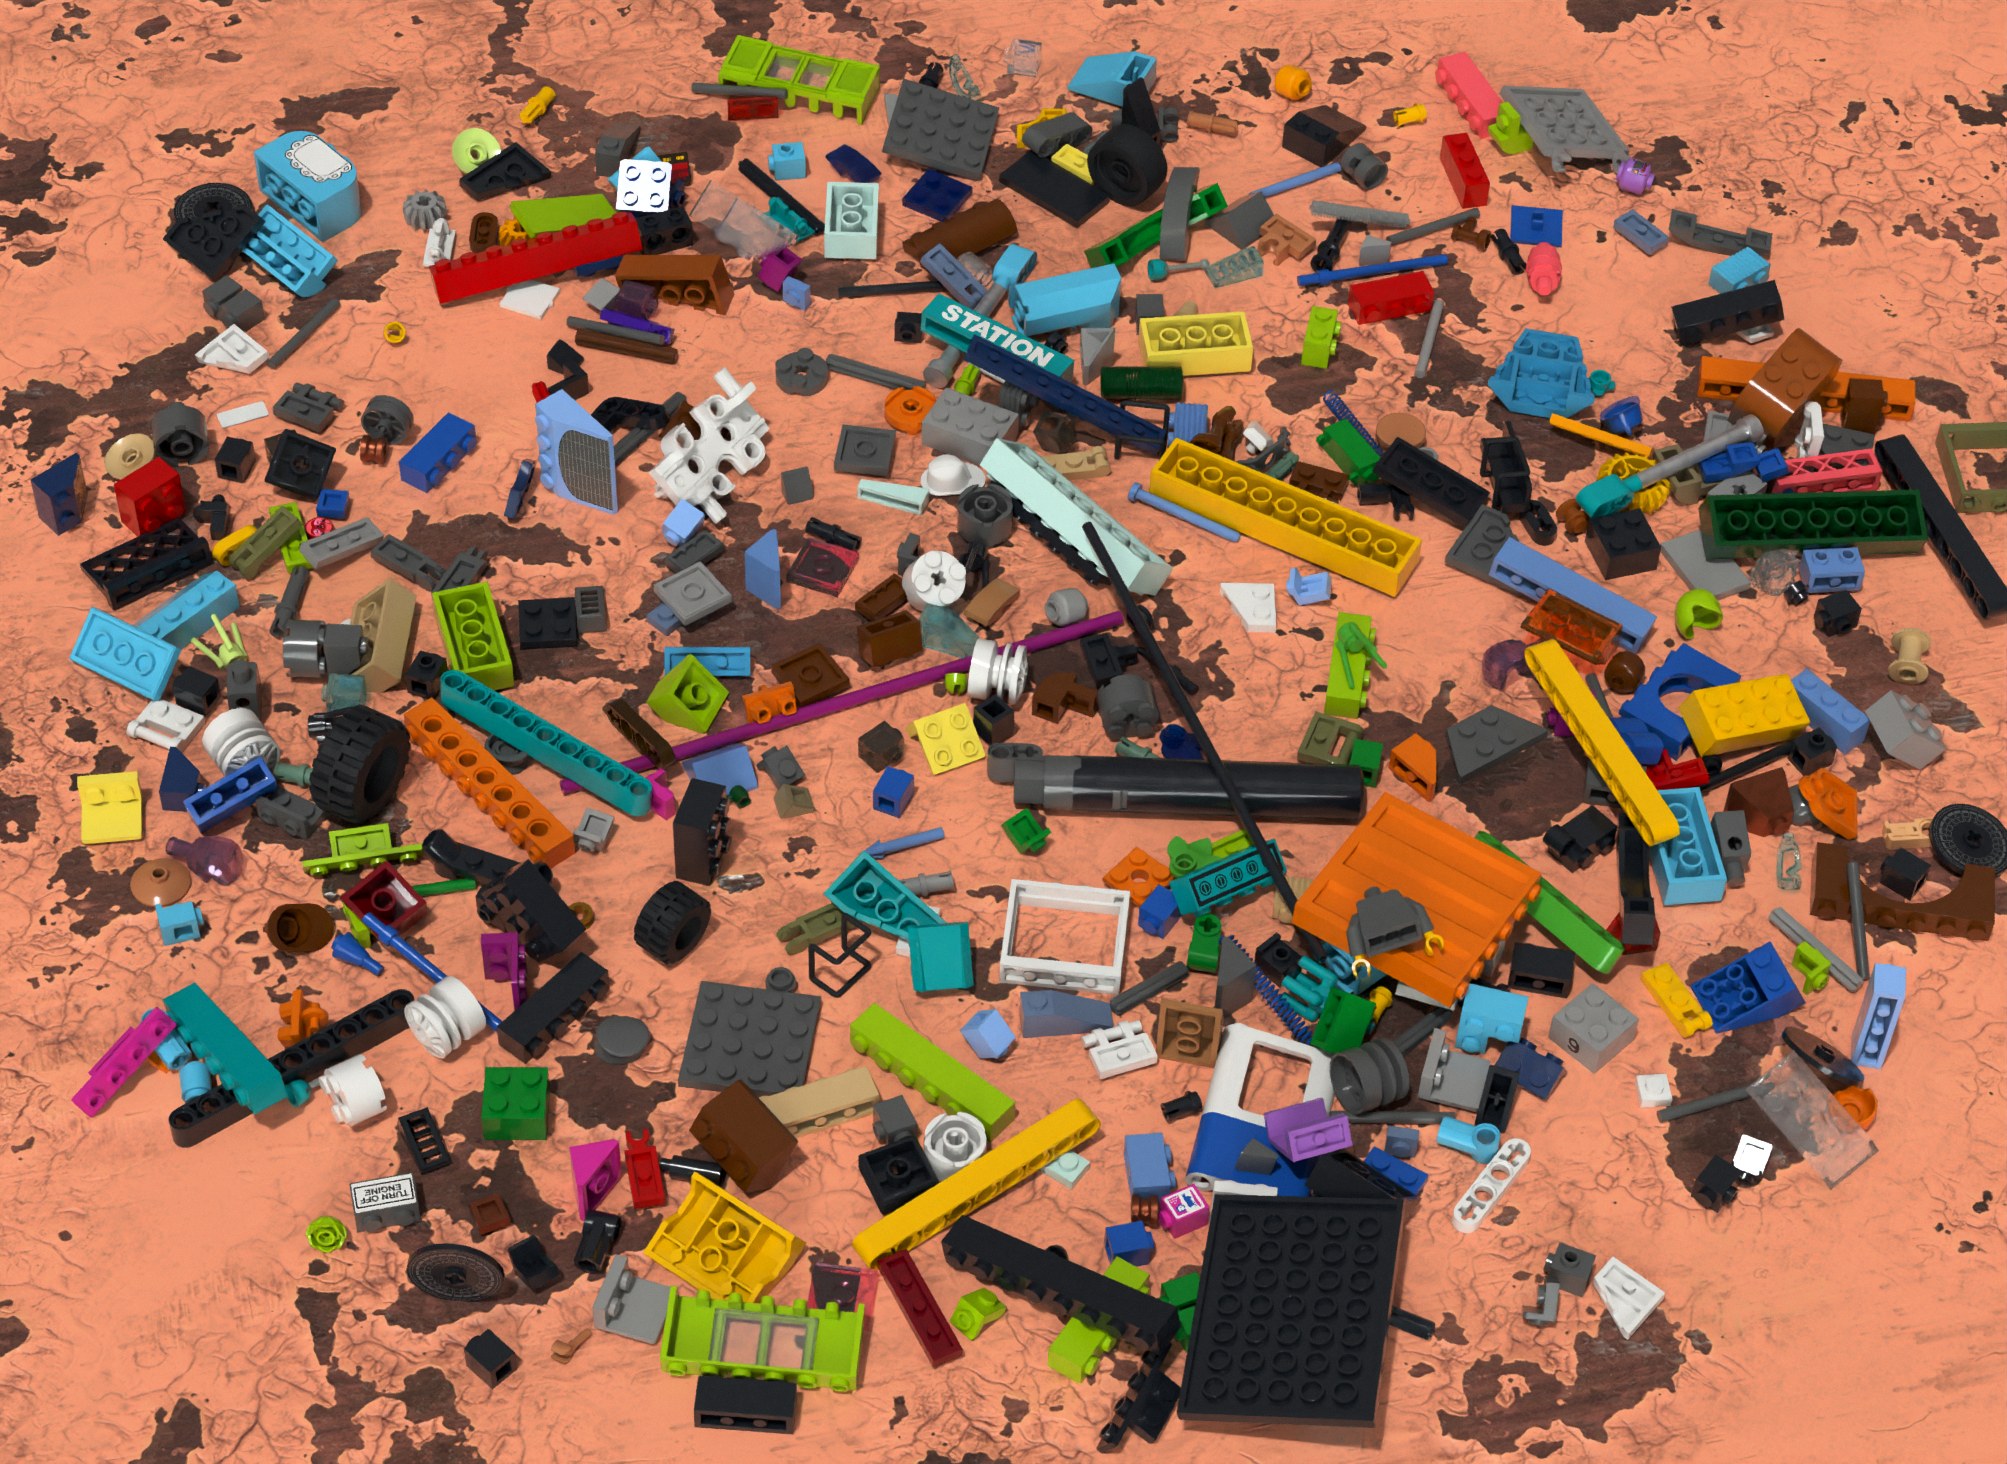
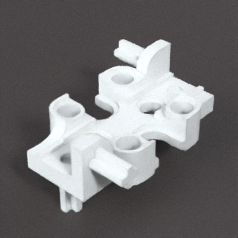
M725 367L716 372L713 378L726 392L727 396L724 398L721 395H713L697 404L689 412L701 428L699 440L693 439L684 423L675 426L661 440V451L665 457L648 472L657 482L654 486L656 490L654 496L656 498L662 497L665 499L669 497L676 506L681 499H684L693 506L699 504L715 524L727 514L717 502V499L727 495L736 487L723 473L718 471L719 463L724 460L730 462L740 475L756 467L765 457V447L760 438L770 429L764 422L765 419L761 418L746 400L757 389L755 385L750 381L740 386ZM722 428H726L729 430L727 434H731L730 441H727L722 437ZM689 460L697 463V473H693L689 469Z

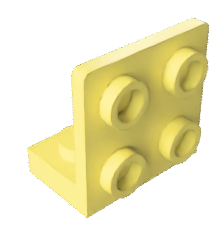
M966 703L915 720L905 727L909 738L918 736L932 775L943 773L985 757L984 749Z
M138 771L77 776V786L82 803L81 840L83 844L138 840L142 838V790Z

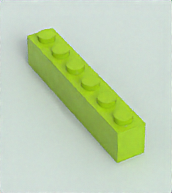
M873 1003L850 1024V1043L856 1051L871 1057L880 1068L892 1072L904 1085L911 1086L920 1092L925 1100L935 1103L944 1109L948 1116L957 1115V1112H964L977 1118L983 1124L987 1141L990 1143L1015 1120L1014 1100L876 1003Z

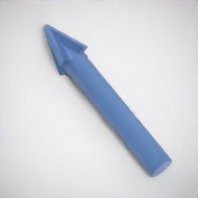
M942 827L881 844L880 840H878L864 851L872 858L884 859L883 855L943 839L944 831Z

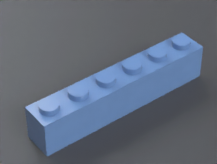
M1511 537L1508 538L1494 558L1488 574L1634 654H1637L1647 639L1657 618L1656 615L1648 612L1646 609L1633 604L1622 596L1607 590Z

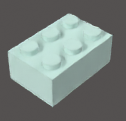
M827 182L824 258L876 259L879 183Z

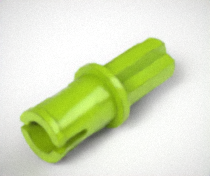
M973 364L965 367L961 377L954 383L955 391L969 396L972 395L975 391L974 384L980 373L979 368Z

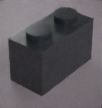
M1515 942L1507 986L1514 990L1567 999L1575 952Z

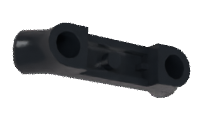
M443 829L433 830L422 843V852L433 861L435 872L439 876L450 880H457L459 876L487 885L495 877L498 878L504 871L520 864V862L456 842ZM544 862L533 864L551 885L553 881L551 868Z

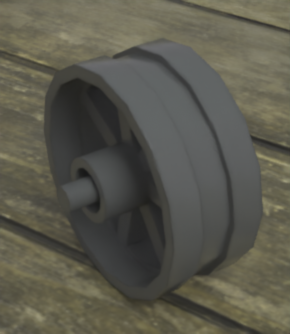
M379 395L370 399L361 417V425L368 435L373 439L387 437L388 444L390 445L403 442L414 422L413 413L410 408L395 397Z

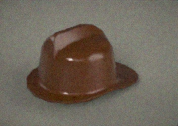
M311 903L285 904L278 906L271 913L267 925L263 927V932L267 933L270 942L280 951L288 953L312 952L320 950L328 944L332 937L334 926L332 917L320 905Z

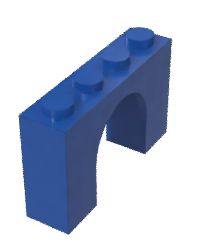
M1683 643L1677 651L1672 650L1668 654L1661 668L1656 667L1649 681L1646 684L1642 683L1637 688L1631 701L1626 700L1622 704L1619 715L1621 717H1635L1642 720L1648 731L1655 733L1661 739L1664 745L1663 750L1667 749L1670 758L1677 761L1692 745L1693 739L1684 719L1668 710L1660 698L1673 692L1691 694L1694 690L1703 687H1716L1740 682L1741 675Z

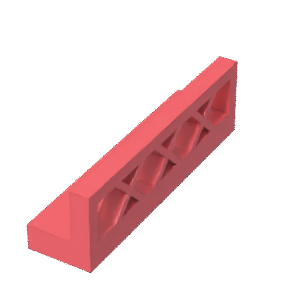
M1872 448L1787 459L1785 462L1788 466V471L1792 472L1793 475L1774 478L1772 493L1878 490L1883 471ZM1867 459L1870 465L1862 466L1855 461ZM1830 463H1839L1845 467L1843 469H1836L1829 465ZM1813 466L1819 469V471L1811 473L1803 468Z

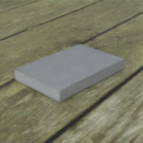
M1701 529L1660 543V552L1690 590L1705 589L1711 592L1717 600L1750 589V580L1733 559H1706Z

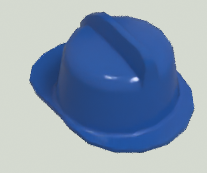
M1638 396L1619 400L1600 413V421L1605 424L1612 434L1618 435L1626 432L1629 436H1632V429L1642 423L1643 416Z

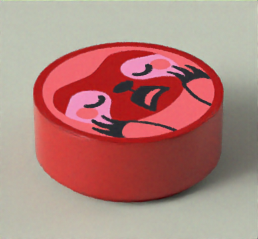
M325 517L313 518L305 525L308 540L333 531L332 522Z

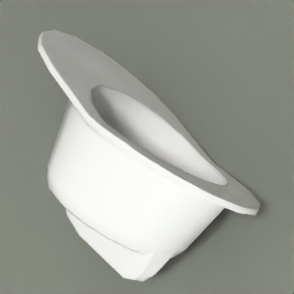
M945 454L937 456L929 463L928 469L921 476L920 484L922 488L929 489V494L956 495L961 494L972 485L979 484V487H983L986 476L977 466L964 463L954 455Z

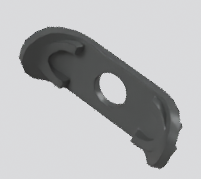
M1285 426L1281 427L1277 442L1256 458L1250 457L1247 460L1236 462L1263 474L1266 473L1289 452L1287 446L1291 444L1288 436L1291 435ZM1273 453L1271 460L1265 465L1266 459Z

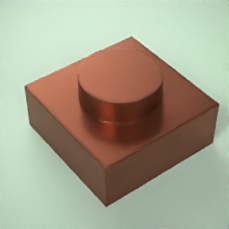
M499 1193L469 1203L471 1215L480 1235L510 1225L509 1214Z

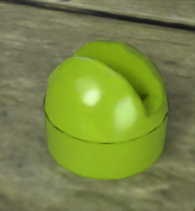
M960 673L945 674V687L947 691L953 694L954 689H957L958 695L964 693L968 684V676Z

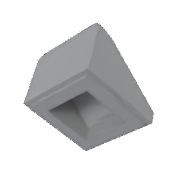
M1367 235L1361 246L1359 265L1388 263L1392 242Z
M601 278L585 294L583 300L601 311L603 309H613L623 290Z

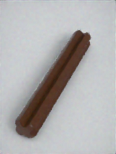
M583 329L577 330L575 334V343L581 346L674 364L678 356L677 349Z

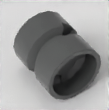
M1363 143L1352 145L1341 159L1340 165L1342 169L1353 177L1365 190H1372L1379 186L1388 174L1387 164Z

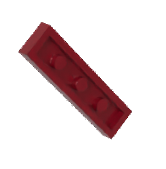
M907 1249L877 1260V1268L932 1367L962 1356L963 1348Z

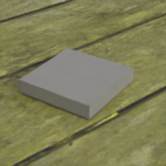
M701 561L654 584V592L684 626L732 602V595Z

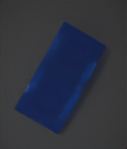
M845 144L825 156L841 176L847 173L855 183H872L878 180L882 174L864 155Z

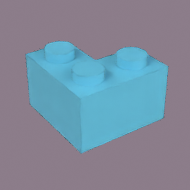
M1470 984L1463 1003L1455 1048L1463 1049L1470 1053L1485 1054L1488 1037L1497 1038L1504 1042L1519 1043L1529 997Z

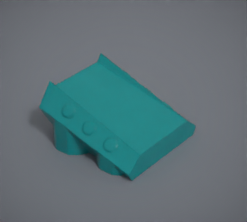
M968 922L908 927L911 958L910 972L914 991L966 989L974 985Z

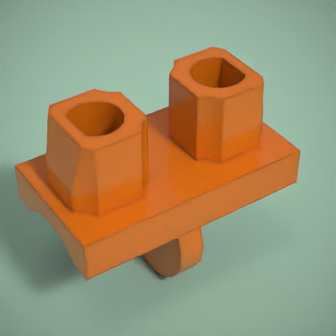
M791 681L770 688L762 685L759 686L757 692L742 696L746 710V721L748 723L757 721L759 724L768 722L774 715L782 713L788 716L797 712L794 686Z
M302 989L293 991L292 1000L280 1004L279 1007L281 1019L285 1024L291 1022V1025L278 1029L277 1038L285 1048L291 1047L313 1035V1033L319 1031V1027H323L328 1023V1012L320 1008L319 1003H312L304 999Z

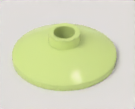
M470 128L462 131L455 138L452 145L453 159L458 168L465 174H468L501 152L496 138L489 132L479 128ZM470 153H475L478 159H474Z

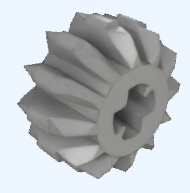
M425 189L424 192L420 193L415 190V194L407 195V200L403 202L405 221L414 230L422 228L423 232H425L426 229H433V223L438 218L447 219L445 200L436 191L429 193Z

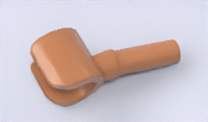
M586 1328L573 1340H570L568 1344L556 1340L551 1347V1351L554 1352L551 1358L561 1363L570 1362L574 1350L591 1335V1331Z

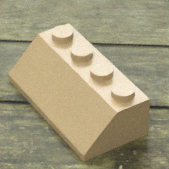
M391 578L354 603L350 625H362L363 636L368 637V653L362 655L361 666L341 678L342 680L360 681V688H356V684L348 686V683H344L345 687H341L339 680L337 688L341 691L382 693L391 686H396L403 677L402 669L407 656L406 648L408 638L411 635L410 627L412 617L415 614L414 607L417 595Z

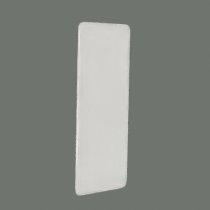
M260 401L218 413L217 417L222 428L268 416L269 413L264 402Z

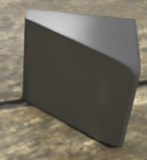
M807 466L781 473L782 494L788 505L813 499L812 485Z
M1252 1138L1241 1152L1235 1169L1270 1175L1279 1155Z

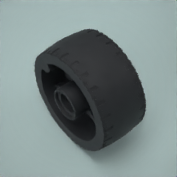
M1128 124L1116 126L1106 132L1094 144L1087 156V167L1094 184L1101 191L1110 195V200L1123 206H1135L1147 200L1162 185L1168 172L1165 154L1155 139L1144 130Z

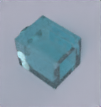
M330 673L328 684H323L321 693L322 701L326 702L327 712L356 705H365L367 691L363 675Z

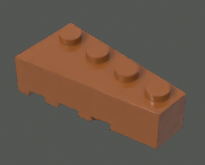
M624 255L615 274L618 287L623 290L622 296L653 302L657 298L673 306H679V303L693 305L694 310L704 311L705 308L716 310V314L726 316L734 297L721 255Z

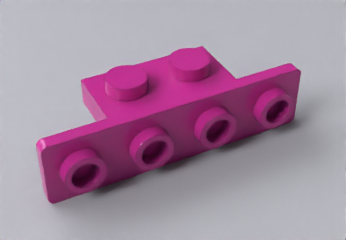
M155 1007L136 1029L130 1026L88 1072L92 1077L74 1095L71 1101L89 1117H93L176 1027V1023L160 1008Z

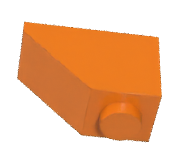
M1415 733L1391 750L1388 769L1426 801L1431 802L1434 798L1436 786V749L1430 742Z

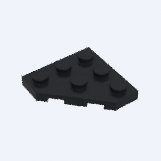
M243 204L235 206V209L229 211L216 210L203 213L202 217L193 219L189 217L180 218L164 236L163 240L216 282L266 221Z

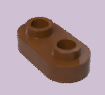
M482 212L475 215L472 219L469 244L470 250L476 254L484 252L488 247L495 246L497 243L498 219L492 213Z

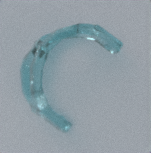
M958 54L952 55L949 62V74L957 94L969 99L980 96L981 92L978 86L971 85L973 80L960 61V56ZM960 69H962L967 78L963 88L968 90V94L961 89L955 75Z
M1784 833L1777 854V885L1781 889L1797 890L1801 888L1802 884L1801 876L1796 873L1802 869L1800 850L1797 842L1794 841V834ZM1794 850L1795 864L1786 870L1787 875L1792 878H1783L1784 852Z

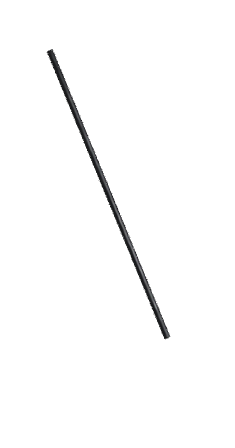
M1092 522L1084 523L1082 529L1293 916L1295 903L1298 901L1096 529ZM1299 927L1317 962L1325 961L1328 955L1319 938Z

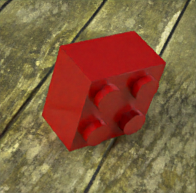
M160 457L155 458L114 483L121 522L136 536L146 532L151 533L161 525L186 513L179 473Z

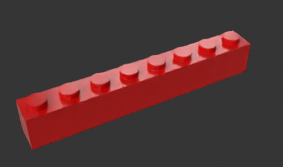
M618 212L613 214L611 218L603 220L600 218L592 219L587 224L581 226L569 225L562 228V231L555 233L543 232L538 234L536 238L529 240L517 239L512 241L510 245L488 247L484 252L476 254L468 252L454 260L442 259L435 262V265L429 266L436 296L439 303L442 304L572 269L575 266L639 251L643 248L637 222L632 213Z

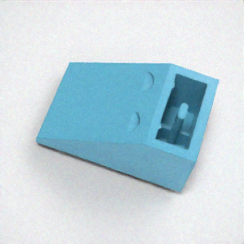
M1135 51L1087 57L1067 86V89L1123 107L1124 88L1140 77L1144 79L1149 92L1156 78L1157 58Z

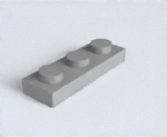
M366 517L301 543L299 552L315 569H318L379 544L383 540L384 535Z

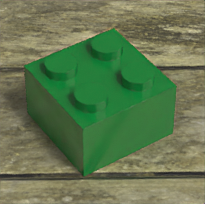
M485 1067L481 1115L484 1140H547L550 1100L548 1067Z

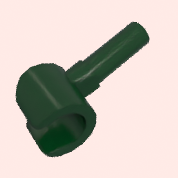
M740 785L734 786L730 790L729 795H726V798L730 799V803L735 802L738 808H744L751 802L748 792Z

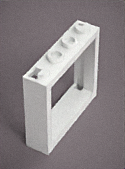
M1011 879L1000 959L999 983L1119 995L1130 891L1066 885L1057 882L1047 883ZM1018 906L1119 915L1113 967L1012 956Z

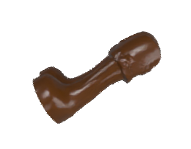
M1225 406L1213 416L1210 433H1199L1191 439L1190 443L1231 460L1234 444L1241 437L1244 422L1241 419L1231 422L1236 415V411L1232 406Z

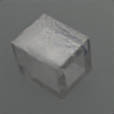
M1013 38L1010 48H1006L1004 53V62L1008 63L1007 73L1037 77L1041 64L1042 43Z

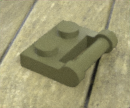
M1315 711L1298 750L1297 760L1307 763L1348 764L1354 740L1361 739L1364 729L1356 723ZM1339 733L1346 736V739L1338 757L1330 755Z

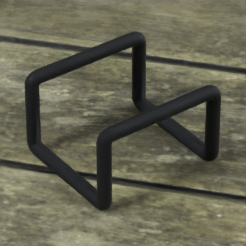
M1122 401L1120 408L1124 410L1126 406L1163 409V429L1166 430L1164 439L1118 435L1115 439L1114 458L1116 460L1120 458L1123 440L1160 444V460L1166 451L1170 407L1166 404Z
M1517 437L1488 439L1484 443L1480 475L1482 477H1490L1488 471H1486L1489 445L1515 442L1525 470L1500 473L1496 476L1492 508L1497 511H1501L1500 506L1497 505L1501 479L1524 477L1531 473L1520 440Z
M843 913L841 916V947L844 953L836 959L817 945L810 944L808 947L810 981L835 998L841 997L871 968V963L855 952L870 937L871 930L849 914ZM847 921L865 932L850 947L847 946ZM815 952L834 965L841 964L850 955L865 966L836 992L815 977Z

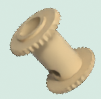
M1916 628L1898 630L1891 638L1893 648H1896L1899 652L1898 660L1890 663L1888 668L1889 676L1898 683L1909 685L1921 683L1928 677V667L1921 662V653L1929 650L1931 639L1927 633Z

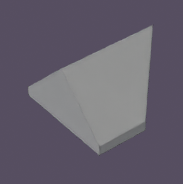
M1081 328L1080 358L1083 385H1089L1101 375L1102 366H1113L1115 328Z

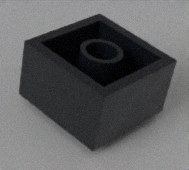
M1640 508L1589 519L1585 543L1605 580L1657 569L1661 546Z

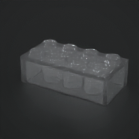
M1794 1050L1745 1089L1757 1106L1830 1190L1879 1151L1867 1133Z

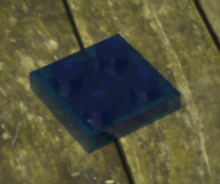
M928 169L902 198V206L944 222L952 218L953 214L957 213L970 198L973 187Z

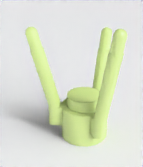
M212 614L211 618L224 642L219 648V657L196 638L191 639V642L213 660L220 670L227 669L230 663L238 660L247 662L249 658L244 650L237 624L235 622L231 624L236 642L234 644L230 641L216 614Z

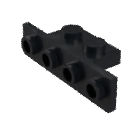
M1172 1343L1168 1344L1161 1355L1149 1350L1145 1351L1142 1355V1366L1129 1379L1127 1386L1130 1388L1126 1395L1116 1403L1113 1409L1115 1412L1113 1419L1103 1427L1099 1434L1101 1440L1096 1449L1100 1453L1117 1447L1127 1427L1148 1443L1156 1441L1180 1396L1181 1390L1179 1385L1159 1370Z

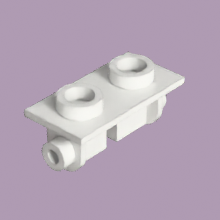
M438 218L434 221L433 229L429 230L423 266L429 267L435 265L434 263L439 260L451 259L456 230H449V224L444 218Z

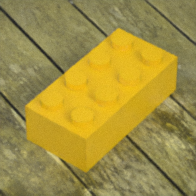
M1788 673L1694 690L1678 707L1701 757L1793 740L1811 723Z

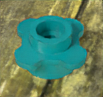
M1595 370L1591 373L1590 378H1587L1590 379L1591 391L1596 396H1602L1606 391L1615 389L1616 384L1614 381H1611V375L1604 370Z

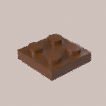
M821 643L771 665V673L780 684L790 681L793 684L796 704L799 708L816 703L850 687V679Z

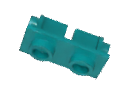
M772 197L769 200L770 211L762 214V216L794 244L815 233L807 225V220L799 217L793 210H790L780 197Z

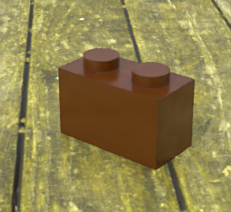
M1849 379L1840 413L1842 428L1875 434L1877 426L1882 424V407H1886L1888 402V393L1883 391L1882 380Z
M907 610L857 626L860 657L872 667H882L888 662L900 658H908L914 653L923 651L920 620Z

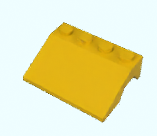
M694 1172L691 1176V1187L687 1197L675 1214L663 1220L643 1253L698 1290L709 1291L712 1299L729 1300L730 1293H739L742 1295L743 1302L760 1303L762 1296H767L791 1269L807 1242L708 1178Z

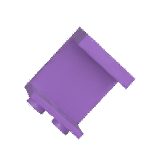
M1322 1097L1263 1113L1268 1142L1293 1162L1353 1146L1347 1115L1340 1113L1327 1117Z

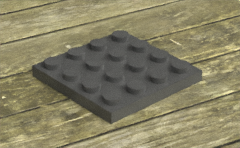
M903 79L882 152L979 181L999 107Z
M701 981L678 1077V1087L722 1092L737 1080H743L758 1097L784 1092L791 1087L803 1086L820 1012L821 996Z

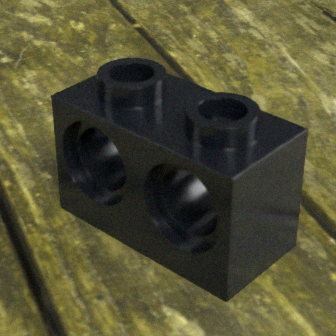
M684 206L635 218L643 248L640 250L642 255H659L693 246L692 222Z

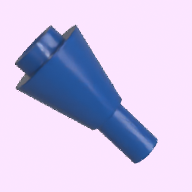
M347 932L345 935L340 934L331 945V949H333L332 957L359 967L363 966L376 976L383 972L384 966L370 957V954L351 932Z

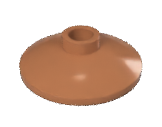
M160 858L141 865L134 872L130 887L134 898L141 904L154 908L157 904L167 907L179 902L186 896L191 887V876L188 869L179 861Z

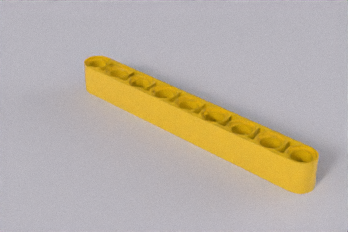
M1550 639L1527 647L1524 655L1528 667L1646 844L1654 846L1678 837L1680 829L1674 814L1555 639Z
M1078 1098L1070 1101L869 1226L854 1238L851 1246L871 1271L879 1270L877 1268V1260L905 1249L910 1251L958 1221L962 1215L966 1216L1093 1136L1101 1126L1100 1120L1082 1099Z

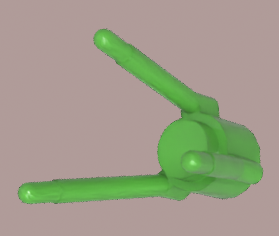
M1350 622L1340 627L1337 632L1339 641L1335 645L1340 651L1349 688L1354 689L1355 685L1346 650L1357 652L1364 647L1383 669L1387 668V664L1376 652L1377 648L1362 633L1356 623Z

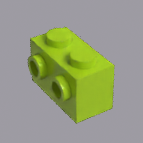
M1312 306L1303 343L1301 365L1327 369L1330 355H1335L1337 340L1334 337H1339L1342 322L1337 321L1338 310Z

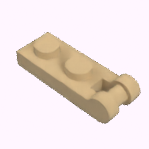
M1096 446L1090 451L1041 456L1068 480L1103 477L1111 471L1109 462L1106 460V450L1102 446Z

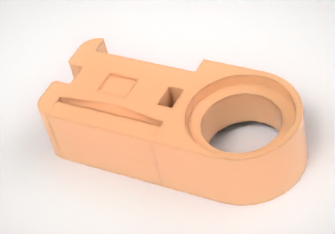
M1914 818L1912 822L1890 824L1886 820L1882 829L1886 848L1895 850L1900 847L1903 849L1932 847L1929 836L1925 835L1922 829L1929 828L1933 818Z

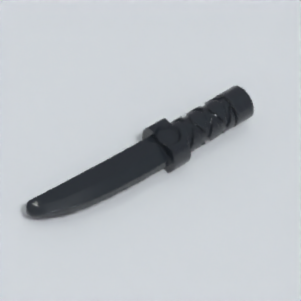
M1135 647L1137 653L1157 667L1148 649ZM1169 663L1181 687L1191 695L1196 694L1199 686L1180 673V668Z

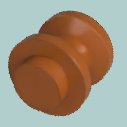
M1576 499L1565 501L1556 511L1557 519L1561 522H1566L1565 529L1570 534L1585 531L1590 519L1585 511H1580L1581 507L1576 502Z

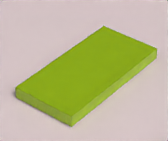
M603 194L511 201L510 210L531 239L536 238L538 234L543 232L555 233L562 231V228L569 225L581 226L587 224L592 219L600 218L603 220L611 218L616 213Z

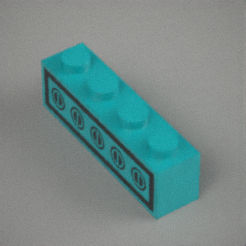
M1275 838L1267 840L1266 843L1283 873H1286L1287 870ZM1252 845L1171 880L1169 884L1181 915L1193 913L1194 917H1198L1211 912L1210 906L1216 904L1217 907L1229 904L1234 901L1232 896L1236 894L1239 897L1249 895L1256 891L1254 886L1260 884L1261 887H1266L1274 884V881L1257 849Z

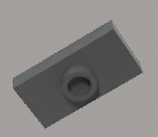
M703 530L664 558L665 565L675 573H678L700 561L706 564L724 551V543L707 530Z

